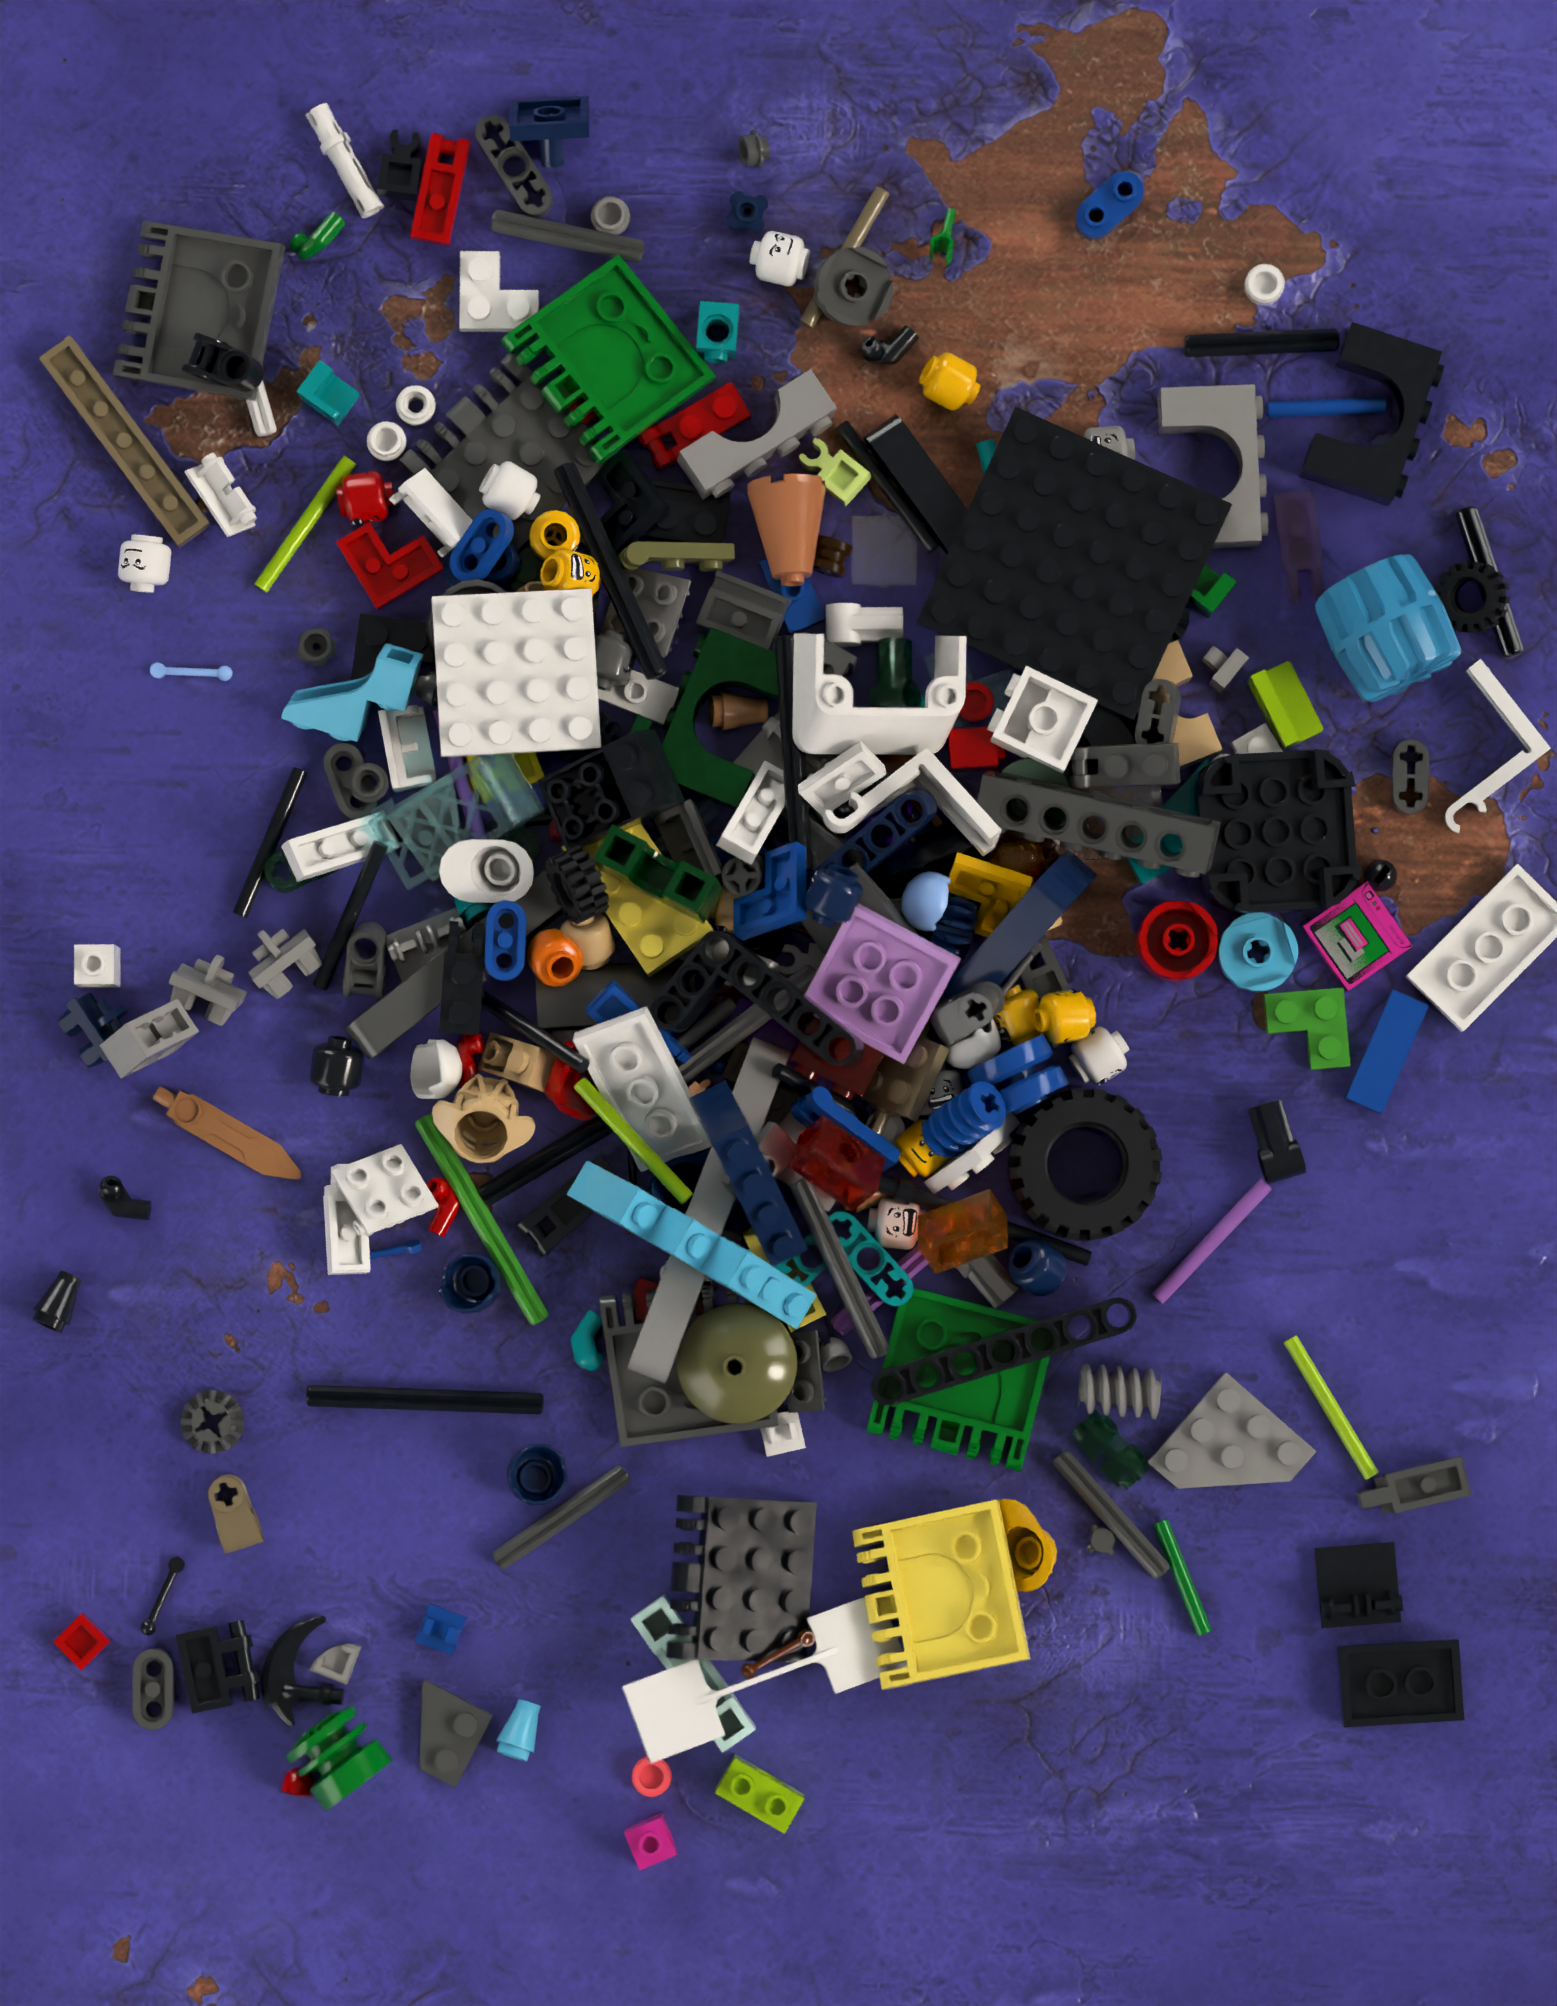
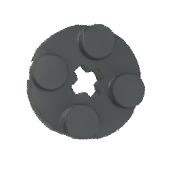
M851 247L833 252L823 260L815 275L813 298L816 305L821 308L830 320L839 325L848 327L860 326L876 320L888 309L893 296V281H890V275L887 271L888 266L881 256L864 247ZM856 276L859 278L858 286L863 289L862 293L849 296L845 282L846 280H852Z

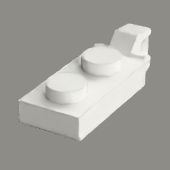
M336 1164L334 1166H331V1171L348 1164ZM331 1174V1185L324 1187L323 1196L328 1275L367 1274L371 1270L369 1236L365 1234L358 1235L355 1232L353 1221L358 1218Z

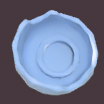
M927 871L916 875L907 883L902 894L901 911L907 923L924 932L936 930L935 924L942 917L948 905L947 883L951 882L949 877L938 872Z

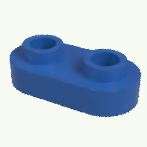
M1118 172L1091 194L1079 206L1076 213L1075 223L1080 234L1092 240L1102 239L1134 212L1141 204L1144 196V186L1140 178L1131 172ZM1121 185H1127L1131 188L1132 193L1126 197L1121 196L1117 188ZM1098 211L1102 214L1103 220L1098 223L1092 222L1089 218V213Z
M493 509L484 510L474 518L450 556V569L457 579L461 581L484 580L513 538L514 526L511 518L504 512ZM498 524L500 528L499 534L494 537L493 529ZM474 557H477V567L472 569L471 561Z
M506 900L494 904L486 917L484 965L488 974L499 981H509L516 978L524 967L526 915L522 907L513 901ZM504 914L510 915L514 920L513 926L509 929L500 927L498 923L500 916ZM507 954L510 956L512 964L509 968L502 969L497 965L496 959L499 955Z

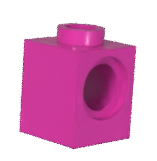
M663 1813L625 1828L624 1834L639 1871L677 1855L678 1849Z

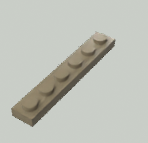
M71 335L39 357L40 361L179 548L211 526L210 522Z

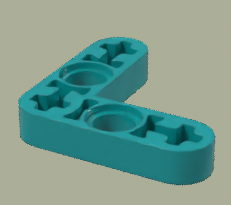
M843 1211L830 1215L828 1218L831 1223L836 1219L841 1223L847 1219L851 1223L848 1229L851 1237L847 1240L843 1237L838 1239L852 1269L887 1305L895 1307L908 1302L912 1297L914 1288L913 1282L907 1273L854 1216ZM810 1233L804 1239L806 1246H817ZM867 1247L875 1249L880 1256L879 1265L870 1271L860 1268L856 1259L859 1251ZM800 1254L790 1258L794 1260L800 1271L809 1276L804 1282H801L798 1275L793 1279L804 1287L827 1268L824 1260L820 1266L811 1269L802 1264ZM790 1259L774 1266V1268L787 1275L792 1270L791 1267L786 1265ZM887 1262L893 1267V1270L889 1271L887 1275L895 1282L901 1278L906 1283L902 1288L905 1293L902 1299L896 1295L888 1298L885 1294L888 1286L882 1279L879 1280L877 1285L870 1280L871 1277L883 1270Z

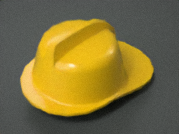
M1002 1499L999 1503L1016 1589L1022 1592L1039 1589L1053 1572L1052 1569L1057 1559L1055 1541L1047 1531L1041 1528L1037 1519L1026 1505L1017 1500Z

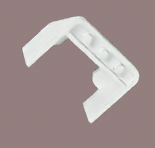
M794 633L792 736L799 750L808 754H842L861 741L874 755H917L926 748L934 754L944 746L965 702L966 636H935L934 679L926 689L925 708L853 707V689L848 680L840 675L823 674L824 634Z

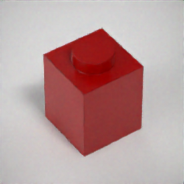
M988 726L951 729L947 738L950 773L997 770L998 760L1005 759V749L990 742L994 733L987 730Z

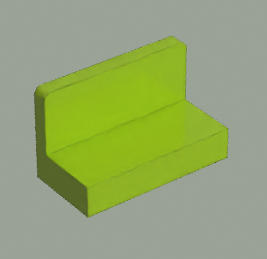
M1286 661L1268 671L1264 669L1249 677L1247 683L1282 751L1323 731V726L1291 662Z

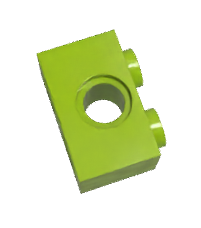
M737 1754L732 1758L715 1788V1794L784 1834L805 1799L804 1793Z

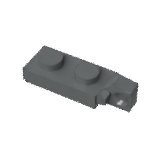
M1462 1456L1383 1474L1382 1477L1374 1478L1376 1488L1356 1493L1359 1509L1380 1505L1382 1514L1390 1512L1396 1514L1471 1495Z

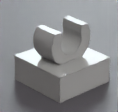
M1212 646L1201 660L1209 669L1216 672L1208 684L1221 693L1249 657L1236 648L1228 658L1218 648Z

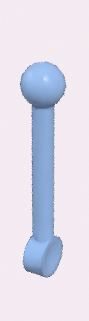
M157 662L150 667V673L156 679H162L165 675L218 677L222 681H228L233 674L229 666H221L219 669L165 667L162 663Z

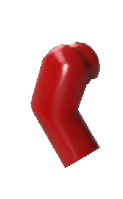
M463 1034L458 1038L457 1050L462 1061L461 1089L466 1082L478 1074L474 1054H480L485 1050L484 1039L481 1034Z
M434 1177L426 1185L439 1206L435 1208L436 1212L427 1230L444 1238L460 1208V1203L447 1180Z

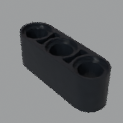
M954 824L910 838L873 869V873L884 894L888 898L897 899L902 898L907 883L920 873L927 871L938 872L948 877L957 852L986 862L990 860V853L982 856Z

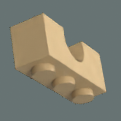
M1176 640L1168 644L1152 681L1155 679H1166L1180 686L1188 683L1193 675L1180 643ZM1165 686L1161 687L1160 692H1153L1152 699L1158 701V715L1161 713L1162 704L1170 702V695L1165 693ZM1208 713L1192 719L1183 718L1178 715L1173 743H1178L1180 770L1219 755L1223 749ZM1156 719L1154 727L1158 729L1159 719ZM1160 734L1162 738L1161 742H1163L1164 734Z

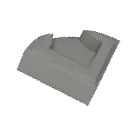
M357 1644L333 1646L317 1657L310 1671L347 1685L362 1646Z

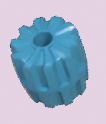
M1410 554L1391 556L1356 571L1327 589L1315 604L1317 615L1336 660L1359 697L1364 701L1376 702L1383 700L1389 695L1400 694L1411 683L1415 681L1424 682L1431 678V673L1446 669L1461 654L1460 644L1440 597L1416 559Z

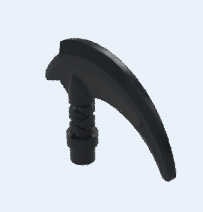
M317 1616L301 1621L285 1631L270 1649L264 1663L261 1686L265 1706L267 1707L271 1704L278 1716L289 1726L295 1725L292 1708L300 1700L319 1702L326 1706H331V1704L343 1705L344 1689L333 1688V1686L324 1685V1687L296 1684L294 1678V1664L298 1650L306 1637L314 1629L326 1622L325 1616Z

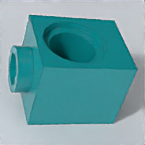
M700 301L696 352L700 356H704V361L722 364L727 363V358L736 359L739 304ZM713 326H722L729 333L728 337L721 342L711 341L706 334Z

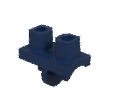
M91 992L79 998L74 997L66 1003L69 1009L58 1020L59 1025L65 1034L70 1037L76 1036L81 1031L85 1032L91 1042L81 1048L79 1052L87 1067L91 1068L104 1062H110L99 1045L123 1026L120 1019L128 1013L124 1005L112 1009L105 998L97 1002Z

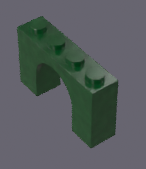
M711 627L708 636L701 635L696 644L693 657L698 658L693 672L686 671L681 680L678 693L683 694L678 708L671 707L666 716L663 729L668 732L663 741L662 748L680 789L702 798L711 799L714 803L736 811L755 778L754 771L719 758L704 749L696 735L697 714L707 698L725 688H745L778 701L776 654L773 651Z

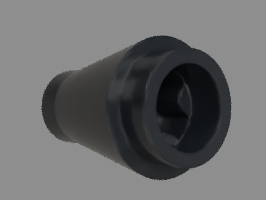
M60 1270L55 1281L33 1308L36 1313L32 1320L48 1329L62 1333L65 1325H70L78 1288L82 1280Z

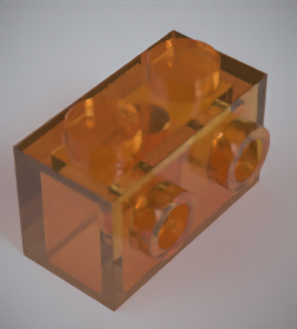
M991 1189L918 1215V1248L935 1274L1008 1248L1007 1215Z

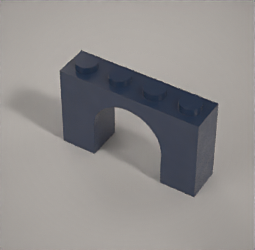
M724 1081L691 1097V1103L770 1264L774 1267L808 1250L752 1130L727 1082Z

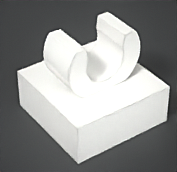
M798 1412L778 1413L779 1426L760 1428L766 1457L806 1448Z

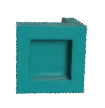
M321 360L318 361L296 391L303 402L337 426L340 425L360 397L357 390L334 374L333 369Z

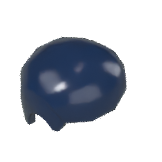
M475 1252L460 1254L448 1263V1266L443 1268L441 1286L438 1289L439 1295L448 1308L463 1314L482 1312L493 1304L499 1294L500 1272L496 1264L486 1256Z
M530 1444L518 1450L511 1458L507 1468V1480L513 1495L528 1505H545L558 1498L568 1480L563 1454L549 1444Z

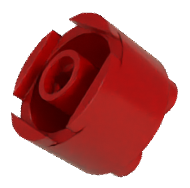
M1175 900L1156 906L1143 919L1137 930L1135 947L1139 961L1148 973L1162 981L1179 983L1195 978L1215 958L1218 947V932L1215 921L1203 907L1196 903ZM1171 933L1177 936L1181 933L1184 935L1185 940L1182 945L1185 950L1182 951L1179 947L1174 950L1171 949L1168 945L1171 941L1168 934Z

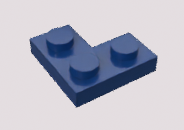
M796 841L765 852V888L734 899V936L744 941L806 919V847Z

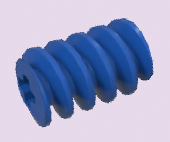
M978 1081L972 1084L970 1088L963 1090L959 1095L953 1097L951 1101L944 1103L941 1107L934 1110L930 1117L922 1122V1134L926 1144L936 1155L941 1157L953 1158L1002 1126L1006 1116L1004 1100L1000 1092L988 1082Z

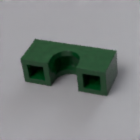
M613 824L593 857L594 862L601 871L703 924L723 890L717 878L683 860L681 863H677L652 849L646 841Z

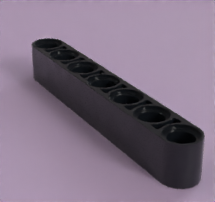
M1110 1298L877 1372L871 1379L870 1393L880 1404L886 1406L896 1405L1127 1332L1134 1326L1137 1318L1136 1309L1125 1298ZM1114 1304L1124 1306L1128 1312V1319L1121 1327H1114L1107 1320V1311ZM1075 1316L1085 1317L1090 1324L1088 1335L1082 1339L1074 1338L1069 1332V1322ZM1037 1328L1047 1329L1052 1336L1051 1345L1044 1351L1034 1349L1030 1343L1031 1334ZM999 1340L1009 1341L1014 1348L1013 1357L1006 1363H999L992 1356V1347ZM966 1351L974 1356L976 1366L972 1373L961 1375L956 1372L953 1362L957 1354ZM928 1363L936 1368L938 1377L932 1386L923 1387L917 1383L915 1372L920 1365ZM890 1375L897 1379L900 1389L895 1397L885 1399L878 1394L877 1383L882 1377Z

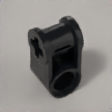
M195 333L193 338L196 341L189 363L183 364L182 371L212 383L217 382L244 392L252 391L260 385L264 372L258 360L242 350L231 347L219 340ZM246 362L245 374L241 378L235 379L234 372L236 367L240 363Z

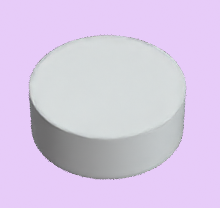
M1260 264L1252 268L1244 283L1247 297L1253 303L1262 306L1276 302L1282 295L1285 287L1283 274L1278 268L1270 264Z

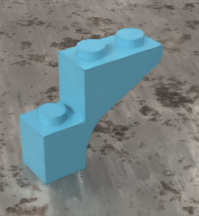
M385 643L376 659L374 670L368 675L355 680L295 691L289 703L285 706L281 719L290 721L294 726L301 729H316L329 733L331 737L337 740H353L357 742L366 727L371 702L377 703L379 707L385 710H406L414 696L424 654Z

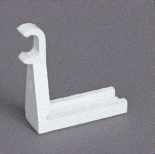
M1481 659L1470 666L1466 673L1524 745L1528 753L1522 750L1446 810L1445 823L1451 831L1458 834L1460 833V825L1456 824L1453 819V815L1457 810L1467 803H1473L1476 805L1478 812L1486 813V805L1483 800L1551 749Z
M928 748L914 756L863 797L855 792H851L849 806L853 807L855 812L848 817L839 819L833 814L832 810L826 809L823 815V821L828 829L835 833L848 832L872 814L915 789L916 785L914 783H917L923 790L928 791L934 797L937 806L982 856H985L996 847L999 834L1002 831Z

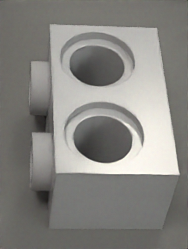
M176 999L124 1024L99 1046L122 1079L173 1054L195 1036L199 1030L180 1001Z

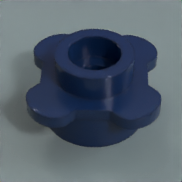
M741 191L734 192L730 196V203L732 204L731 214L726 218L728 227L733 230L739 228L744 231H751L752 233L761 232L764 229L763 212L768 208L766 197L763 195L751 197L745 196ZM749 209L751 214L746 216L743 211Z

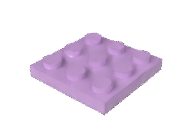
M858 904L850 921L842 923L805 994L858 1036L862 1042L904 1064L961 958Z

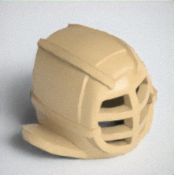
M476 1074L457 1092L453 1103L439 1100L432 1110L434 1124L450 1142L454 1151L460 1157L475 1163H490L499 1160L503 1155L528 1142L535 1131L533 1118L519 1116L518 1101L506 1079L498 1080Z

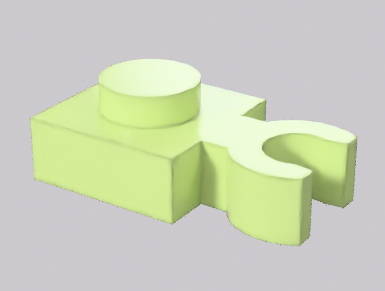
M815 438L812 443L814 448L821 452L820 456L816 459H809L801 453L799 456L800 462L808 471H819L820 473L817 476L822 477V481L825 480L826 492L846 507L871 479V474L841 449L834 457L830 456L827 445L822 440Z

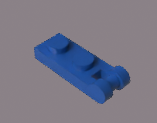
M818 1086L811 1090L807 1096L799 1098L792 1104L791 1112L798 1122L866 1172L873 1171L880 1174L896 1164L901 1151L890 1144L885 1137L875 1133L859 1121L854 1114L836 1104L827 1088Z

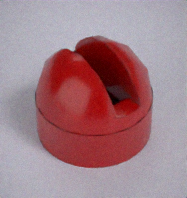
M295 1767L289 1770L284 1776L281 1793L312 1798L313 1794L310 1791L314 1785L312 1773L300 1777L297 1771L301 1768Z

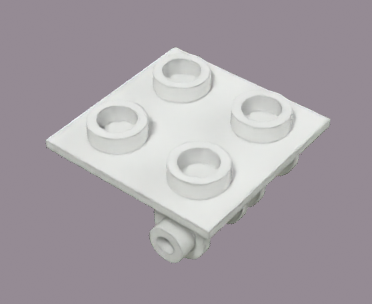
M402 1144L331 1171L337 1185L358 1218L353 1221L354 1230L358 1235L365 1234L370 1236L374 1232L393 1227L397 1223L401 1224L407 1219L418 1215L421 1216L425 1212L439 1206Z

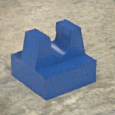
M429 1603L415 1642L452 1656L467 1617Z

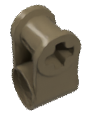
M224 1474L218 1477L209 1487L208 1498L215 1517L217 1533L225 1554L227 1555L263 1543L262 1528L256 1511L252 1507L243 1480L233 1474ZM222 1483H227L229 1488L236 1487L238 1493L233 1496V1503L228 1504L226 1498H218L217 1493L222 1489Z

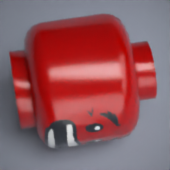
M370 471L347 475L343 478L342 486L336 487L341 517H348V520L353 525L383 521L388 517V506L393 505L389 498L394 495L392 482L384 483L380 472Z

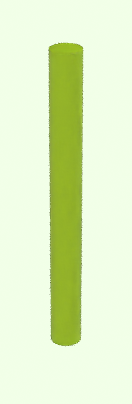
M343 455L254 585L266 593L270 590L336 495V487L342 486L343 478L349 475L356 466L355 462Z
M585 1077L582 1078L573 1087L577 1093L681 1204L689 1200L693 1195L691 1190Z
M1295 1335L1284 1341V1346L1364 1479L1367 1480L1379 1473L1298 1336Z

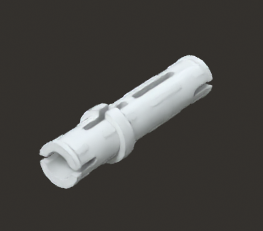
M327 103L320 104L311 109L305 116L322 144L320 149L323 155H328L340 179L352 197L361 218L364 219L376 214L380 209L384 208V205L349 144L351 141L349 135L346 132H342Z

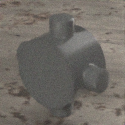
M1097 1524L1090 1527L1092 1531L1090 1544L1086 1546L1090 1553L1094 1550L1106 1552L1108 1556L1114 1554V1533L1106 1528H1099Z

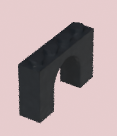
M1352 322L1347 330L1335 367L1376 380L1390 390L1399 408L1397 431L1388 441L1372 447H1359L1315 433L1311 439L1299 477L1385 506L1390 505L1394 496L1401 498L1408 480V476L1402 474L1406 460H1414L1420 444V439L1414 437L1418 424H1426L1433 402L1426 400L1430 387H1438L1445 365L1439 364L1442 351Z

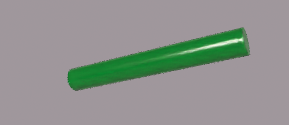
M1168 1518L1158 1521L1153 1526L1197 1636L1211 1632L1212 1629Z

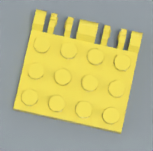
M998 1500L852 1531L855 1548L884 1542V1547L856 1554L858 1563L869 1564L887 1558L889 1572L866 1575V1577L861 1579L862 1587L868 1588L892 1583L893 1588L892 1590L864 1596L869 1624L884 1623L899 1619L900 1624L898 1627L871 1633L873 1642L883 1643L902 1637L905 1650L897 1653H885L876 1658L878 1667L907 1662L908 1666L879 1673L882 1690L1030 1659Z

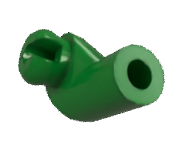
M330 212L309 238L304 233H297L289 244L290 250L297 253L300 259L312 258L335 239L345 226L344 220L338 214Z

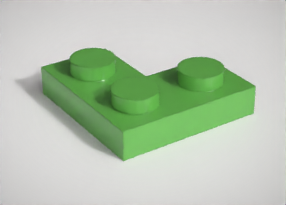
M1344 987L1263 995L1266 1034L1306 1031L1309 1070L1351 1066Z

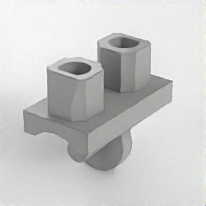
M263 929L257 934L263 941V944L254 950L252 954L258 961H261L268 954H272L248 973L259 989L264 987L272 996L279 999L293 987L292 983L282 972L295 962L304 975L307 976L322 966V962L314 948L316 946L315 942L305 929L280 948L279 946L290 938L286 931L281 929L274 936L270 937Z
M218 954L214 957L211 964L199 958L194 968L182 963L177 972L174 971L169 980V984L173 985L170 1002L178 999L185 1010H191L197 996L208 1000L210 1003L204 1017L208 1021L223 1026L231 1014L244 1002L247 991L231 985L235 974L222 969L225 957Z

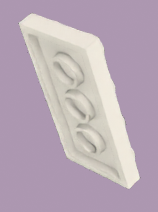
M1516 864L1405 977L1457 1029L1463 1032L1557 938V902L1519 864Z
M647 1006L574 1033L573 1042L579 1054L590 1061L588 1071L600 1094L664 1163L672 1158L695 1153L712 1146L691 1103L690 1098L693 1096ZM628 1147L640 1172L648 1170V1168L643 1164V1162Z

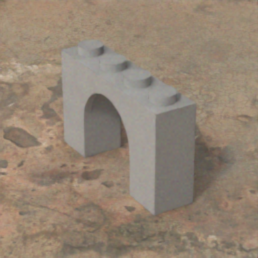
M1255 384L1160 388L1157 395L1159 434L1206 433L1214 435L1223 440L1232 449L1238 462L1239 476L1237 485L1229 495L1222 499L1231 503L1232 506L1212 549L1258 547L1262 541V536H1268L1267 512H1261L1260 497H1266L1267 486L1265 473L1259 474L1258 458H1264L1265 441L1263 434L1257 435V419L1263 418L1262 396H1256Z

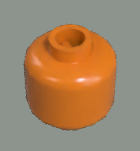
M546 929L536 934L526 949V960L532 972L541 982L552 987L565 986L571 983L580 974L583 967V955L579 946L558 929Z

